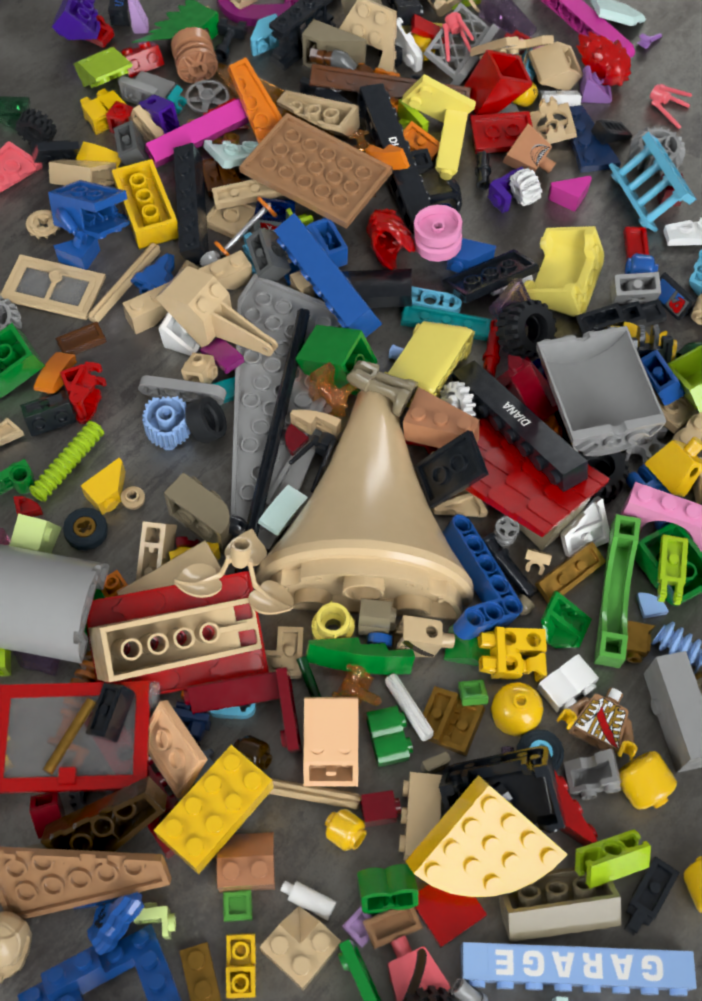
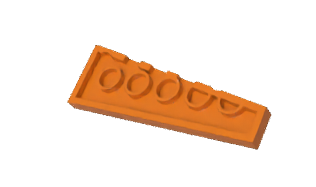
M244 58L229 65L227 70L259 144L283 117L248 59Z

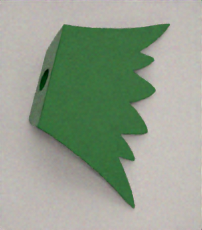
M185 0L186 6L178 5L180 12L166 13L170 20L154 23L156 26L161 27L148 32L154 34L137 39L132 43L173 39L174 35L180 30L188 27L207 28L212 40L218 35V11L212 10L196 0Z

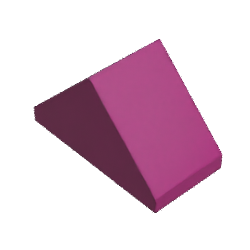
M591 176L551 182L547 197L550 201L575 212L587 195L592 178Z

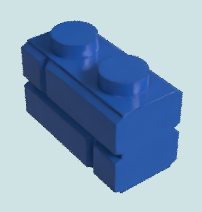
M654 350L641 358L652 388L664 406L684 396L685 392L679 380L658 350Z

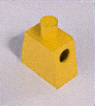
M693 437L687 444L672 440L647 460L645 465L671 494L685 497L702 472V460L697 456L702 450V441L696 437Z

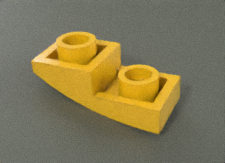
M84 141L76 157V160L115 162L116 169L119 168L122 161L118 156V152Z
M256 933L227 934L226 998L256 997Z

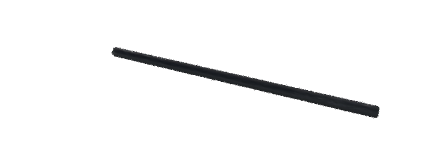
M300 308L297 312L247 519V529H245V532L253 529L257 537L260 529L258 521L264 512L298 368L296 357L303 347L309 322L310 311L308 309ZM248 566L245 568H235L234 573L249 571Z

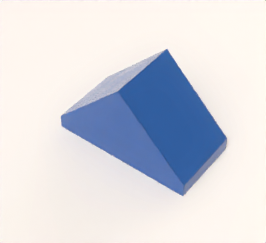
M90 235L87 236L86 245H83L81 242L80 248H76L72 244L73 240L53 245L59 263L88 270L100 252L98 239Z

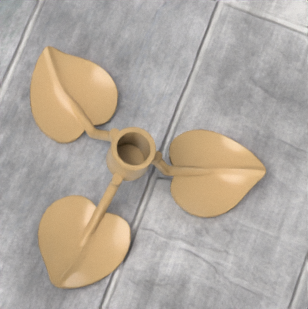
M253 529L242 533L227 545L224 552L225 562L220 572L216 573L215 568L211 565L196 563L183 569L173 580L174 584L184 593L194 597L205 598L221 591L222 583L219 578L223 577L230 563L236 568L248 566L252 586L255 589L249 594L248 600L250 606L255 611L261 614L274 615L288 612L294 606L292 596L284 586H279V583L268 580L260 586L257 584L253 566L260 565L267 556V550Z

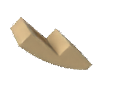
M292 410L290 413L291 423L309 435H312L315 429H318L322 432L331 433L337 438L341 432V419L335 416L312 410Z

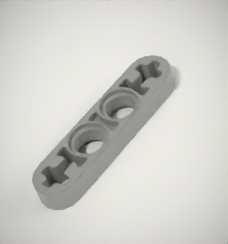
M142 376L138 386V390L147 396L159 398L163 396L165 398L167 396L170 398L179 396V399L182 398L183 401L187 402L209 396L216 400L219 405H222L226 397V390L219 385L157 376Z

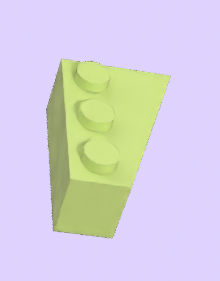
M18 514L9 546L52 553L62 527L46 520Z

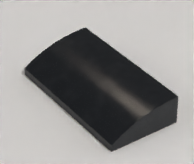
M412 268L342 271L370 308L412 306Z

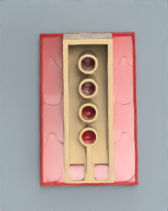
M249 571L223 575L222 578H219L222 583L221 591L205 598L188 595L176 585H170L93 600L86 628L96 682L151 681L150 696L181 691L187 689V686L268 673L269 669L259 615L250 606L248 600L249 594L254 591Z

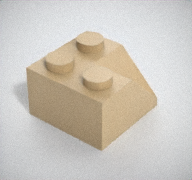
M298 906L275 928L260 946V950L304 991L339 949L341 940L318 919Z

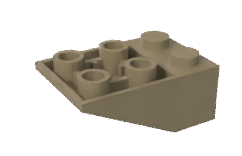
M315 19L312 20L302 34L304 66L312 68V64H317L310 62V48L326 50L327 53L328 51H334V49L345 51L357 63V66L359 63L365 64L366 39Z

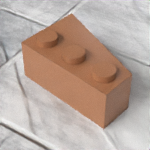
M418 387L403 420L404 438L407 441L441 448L469 430L473 431L478 443L479 419Z

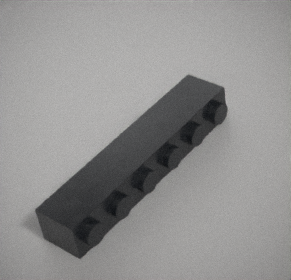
M194 143L173 148L179 252L185 260H189L197 265L200 264L202 256L209 252L203 159Z

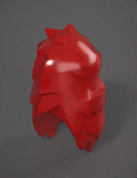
M588 32V35H578L580 45H577V49L582 56L581 60L585 66L589 65L591 67V74L596 72L599 80H604L602 85L622 86L624 81L629 80L631 59L627 54L626 48L622 47L618 39L613 42L605 36H599L593 32Z
M388 208L374 210L369 217L368 226L366 227L367 234L371 238L370 246L375 252L378 261L384 267L394 270L397 268L396 258L401 248H405L409 253L415 252L414 240L411 232L404 225L403 220L396 215L395 210H388Z

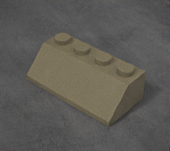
M575 867L552 870L528 886L514 892L498 895L503 924L510 942L621 926V897L613 881L590 889L586 884L587 871L585 875L580 877L575 872Z

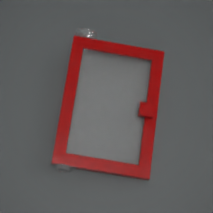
M129 681L0 685V794L116 791L148 777L150 709H156L160 702L159 682ZM104 683L124 685L135 692L118 742H110L85 734L94 711L93 708L54 773L50 775L43 770L85 700L90 698L97 703Z

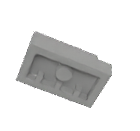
M140 71L135 79L122 76L119 79L122 99L138 105L140 101L146 100L152 95H158L167 99L175 87V82Z

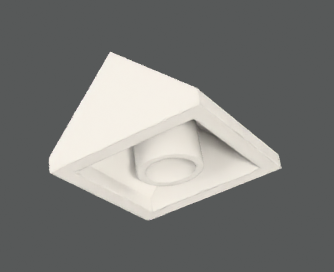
M168 312L158 328L164 347L191 356L192 353L198 351L200 345Z

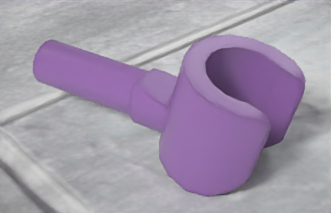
M642 33L639 37L641 40L637 44L647 49L651 42L661 38L662 34L659 33L649 37Z

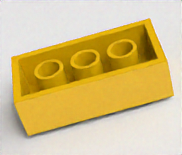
M150 159L111 170L115 188L126 191L127 200L122 201L121 204L128 220H130V227L138 248L142 249L148 247L151 243L160 244L179 238L178 222L153 160Z
M230 745L154 829V832L165 845L197 874H200L274 788L273 780L235 747Z

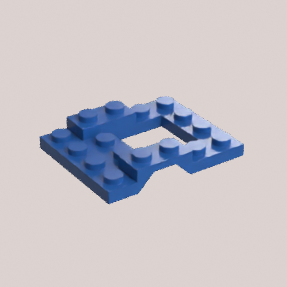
M152 924L119 940L111 953L99 955L94 946L89 947L42 972L41 983L17 995L19 1001H84L83 994L135 966L148 1001H182Z

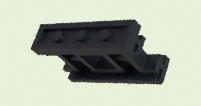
M299 0L271 21L269 28L273 30L271 32L272 36L279 40V46L272 51L270 62L285 71L302 58V34L313 19L336 27V24L332 22L333 16L327 12V5L333 0Z

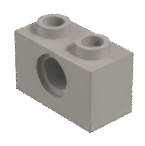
M659 272L614 275L610 283L612 304H630L636 301L648 303L657 300L661 294Z

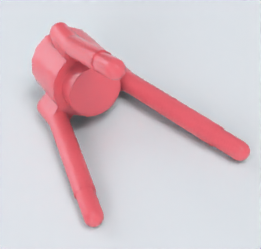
M450 13L445 17V23L442 25L447 62L450 61L449 32L454 35L460 33L469 52L471 46L465 33L471 41L474 40L460 13Z
M657 84L650 94V99L653 100L651 105L657 107L673 125L680 129L681 125L660 104H666L671 100L689 108L690 104L672 96L671 93L691 97L692 94L667 87L663 84Z

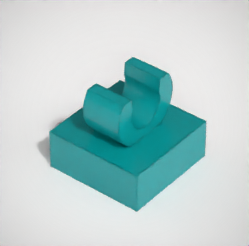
M178 85L174 87L167 97V100L174 102L177 114L183 109L181 106L184 107L188 102L184 97L179 96L183 89Z

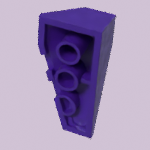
M63 0L54 18L52 28L58 35L64 36L68 40L96 39L101 26L100 22L96 20L98 11L94 9L93 4L95 0Z

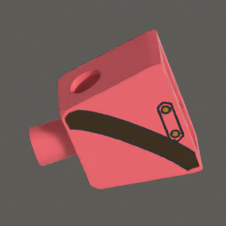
M406 935L390 943L397 958L387 963V971L395 1001H406L405 996L408 993L412 995L417 993L416 989L420 987L424 990H427L428 986H435L437 990L439 987L445 988L446 991L451 989L450 984L425 946L412 951Z

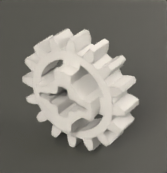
M459 381L449 382L447 385H444V390L440 391L443 401L471 416L476 415L473 411L476 403H472L474 395L469 394V386L465 387V383Z

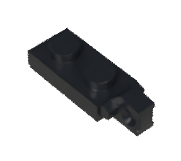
M656 856L652 859L649 868L644 873L625 911L631 916L624 929L633 936L635 933H638L642 924L649 926L651 921L656 919L680 874L679 871Z

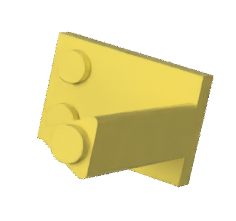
M424 74L403 95L402 102L444 123L435 169L439 172L441 179L450 180L458 171L467 117L475 108L476 102Z

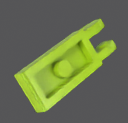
M665 534L661 537L657 582L659 583L658 602L665 601L667 585L675 586L673 604H681L683 587L686 584L688 538Z

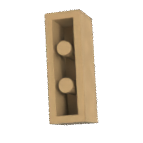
M410 772L408 780L403 781L402 796L407 797V807H402L401 824H405V835L400 834L399 852H404L403 860H406L440 821L441 793L439 784L442 775Z

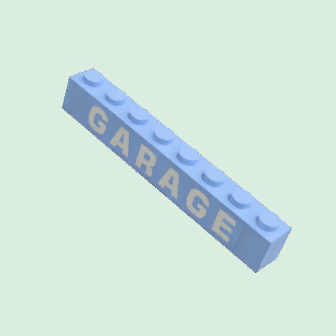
M463 942L460 945V977L464 978L473 988H485V983H496L497 989H514V984H524L525 990L539 991L543 990V985L554 986V991L570 992L572 991V986L583 987V992L600 993L601 988H612V993L630 994V989H641L642 995H659L658 990H669L670 996H688L687 991L697 989L693 951Z

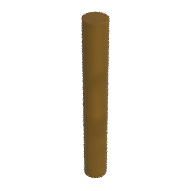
M90 698L85 700L44 766L43 770L50 775L54 773L94 708L95 701Z

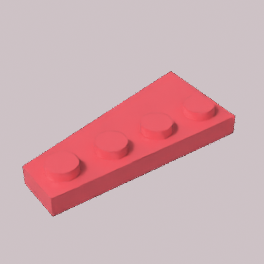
M10 141L0 149V193L42 169V163H34L31 155Z

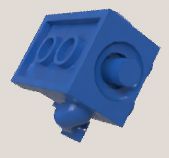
M78 180L48 192L54 226L61 227L70 234L72 233L74 235L72 244L76 248H80L81 242L83 245H86L87 235L93 236L95 239H103L107 237V234L119 232L123 227L126 228V226L130 225V220H128L125 214L118 213L119 209L115 205L127 200L125 190Z

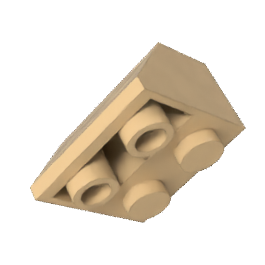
M556 41L554 44L539 47L528 53L531 66L537 75V80L542 85L551 86L557 90L570 91L583 76L573 49L569 45Z

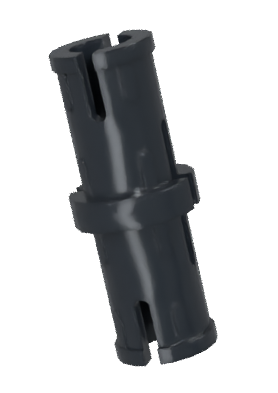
M481 151L476 156L477 166L475 167V174L477 176V188H480V190H487L490 186L489 153L486 154V151Z

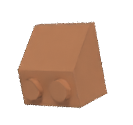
M274 832L233 834L217 853V888L220 893L239 890H275Z

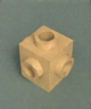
M192 353L184 363L181 372L183 379L186 381L211 384L217 377L218 368L215 365L213 356Z

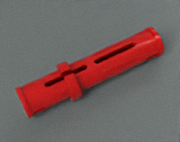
M492 320L487 348L483 354L482 361H484L483 368L495 378L496 367L500 363L501 358L499 356L501 345L499 346L498 343L499 336H496L498 327H496L495 320Z

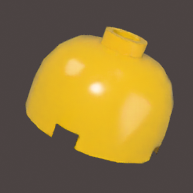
M521 682L509 683L501 687L494 695L490 707L496 727L511 736H521L531 730H535L541 722L544 710L539 693L530 685Z

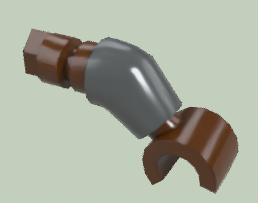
M310 48V62L317 63L318 65L327 64V66L374 73L368 65L359 64L357 66V63L345 51L334 49V51H328L327 53L326 50Z

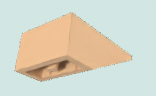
M304 697V786H358V697Z

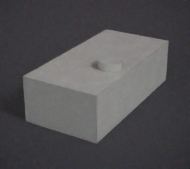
M683 651L658 656L647 668L644 677L652 698L651 709L654 715L658 716L676 773L702 768V695L687 652Z

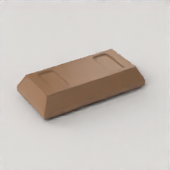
M414 907L406 910L391 909L362 921L374 949L423 928Z

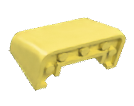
M596 227L546 228L543 237L540 239V248L545 254L535 282L527 280L522 285L521 296L525 301L539 300L541 303L547 304L548 309L572 317L586 313L604 263V251Z
M423 321L421 324L418 323L414 328L412 338L389 372L384 373L402 379L415 380L418 382L417 389L419 387L439 398L442 387L459 361L466 360L471 353L475 331L463 326ZM412 400L407 403L406 407H410Z

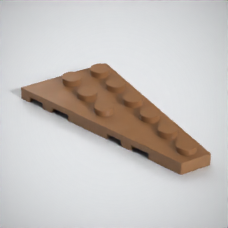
M0 847V903L4 911L13 912L23 920L135 892L168 886L172 879L163 854Z

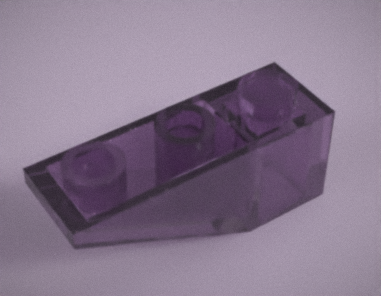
M481 0L480 18L495 24L510 34L517 30L531 37L537 31L536 26L512 0Z

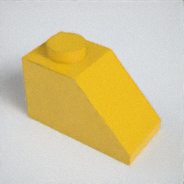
M120 458L80 485L85 498L102 515L113 511L121 502L126 471Z

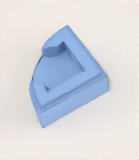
M637 593L636 599L643 619L667 615L669 612L663 602L657 601L656 596L649 593Z

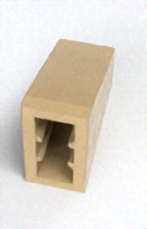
M66 159L50 161V183L65 186L78 180H83L104 186L113 185L114 180L111 170L116 169V163Z

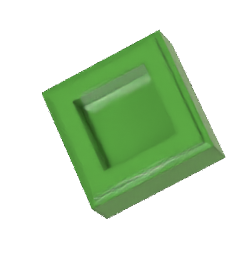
M484 680L458 682L462 706L488 704V694Z
M251 890L223 892L224 922L253 920Z

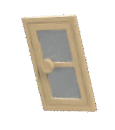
M19 255L0 295L4 300L9 299L14 304L87 320L88 313L95 303L106 274Z

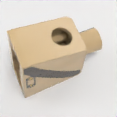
M408 615L402 617L393 633V650L413 649L415 657H434L441 647L453 648L455 643L454 633L443 632L441 621Z

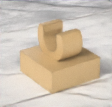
M527 547L525 559L529 561L525 566L526 571L529 572L532 564H538L540 567L538 575H542L545 570L544 564L550 565L552 555Z

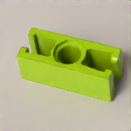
M635 829L580 847L576 849L575 872L581 877L587 871L586 884L590 889L649 868L651 845L647 841L638 845L640 834Z

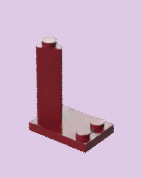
M508 355L509 370L497 377L496 380L542 421L559 409L548 381L528 357L522 359L519 356Z
M286 667L276 669L274 672L192 685L184 689V701L186 705H191L192 714L280 699L285 730H280L282 746L288 748V751L291 753L302 752L291 674Z

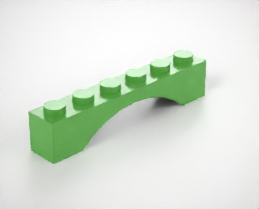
M616 514L610 525L594 664L620 668L626 659L629 592L639 541L641 518Z

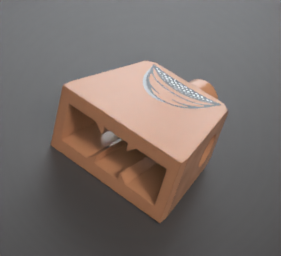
M527 124L503 163L515 169L523 167L524 169L529 168L536 172L540 167L548 174L556 164L546 157L552 148L551 144L529 124Z

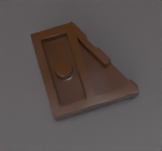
M214 158L203 160L204 182L209 197H213L212 188L246 181L245 179L241 180L236 175L234 169H223Z

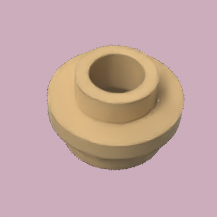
M128 487L121 494V502L124 507L136 510L144 504L145 494L139 487ZM137 495L136 498L129 499L130 496Z

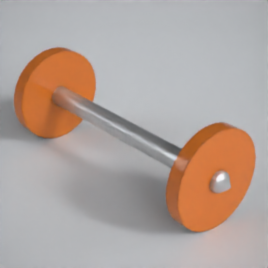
M260 196L257 198L263 208L225 247L218 241L214 242L221 250L220 255H231L228 250L266 211L274 218L277 216L271 208V203H266Z

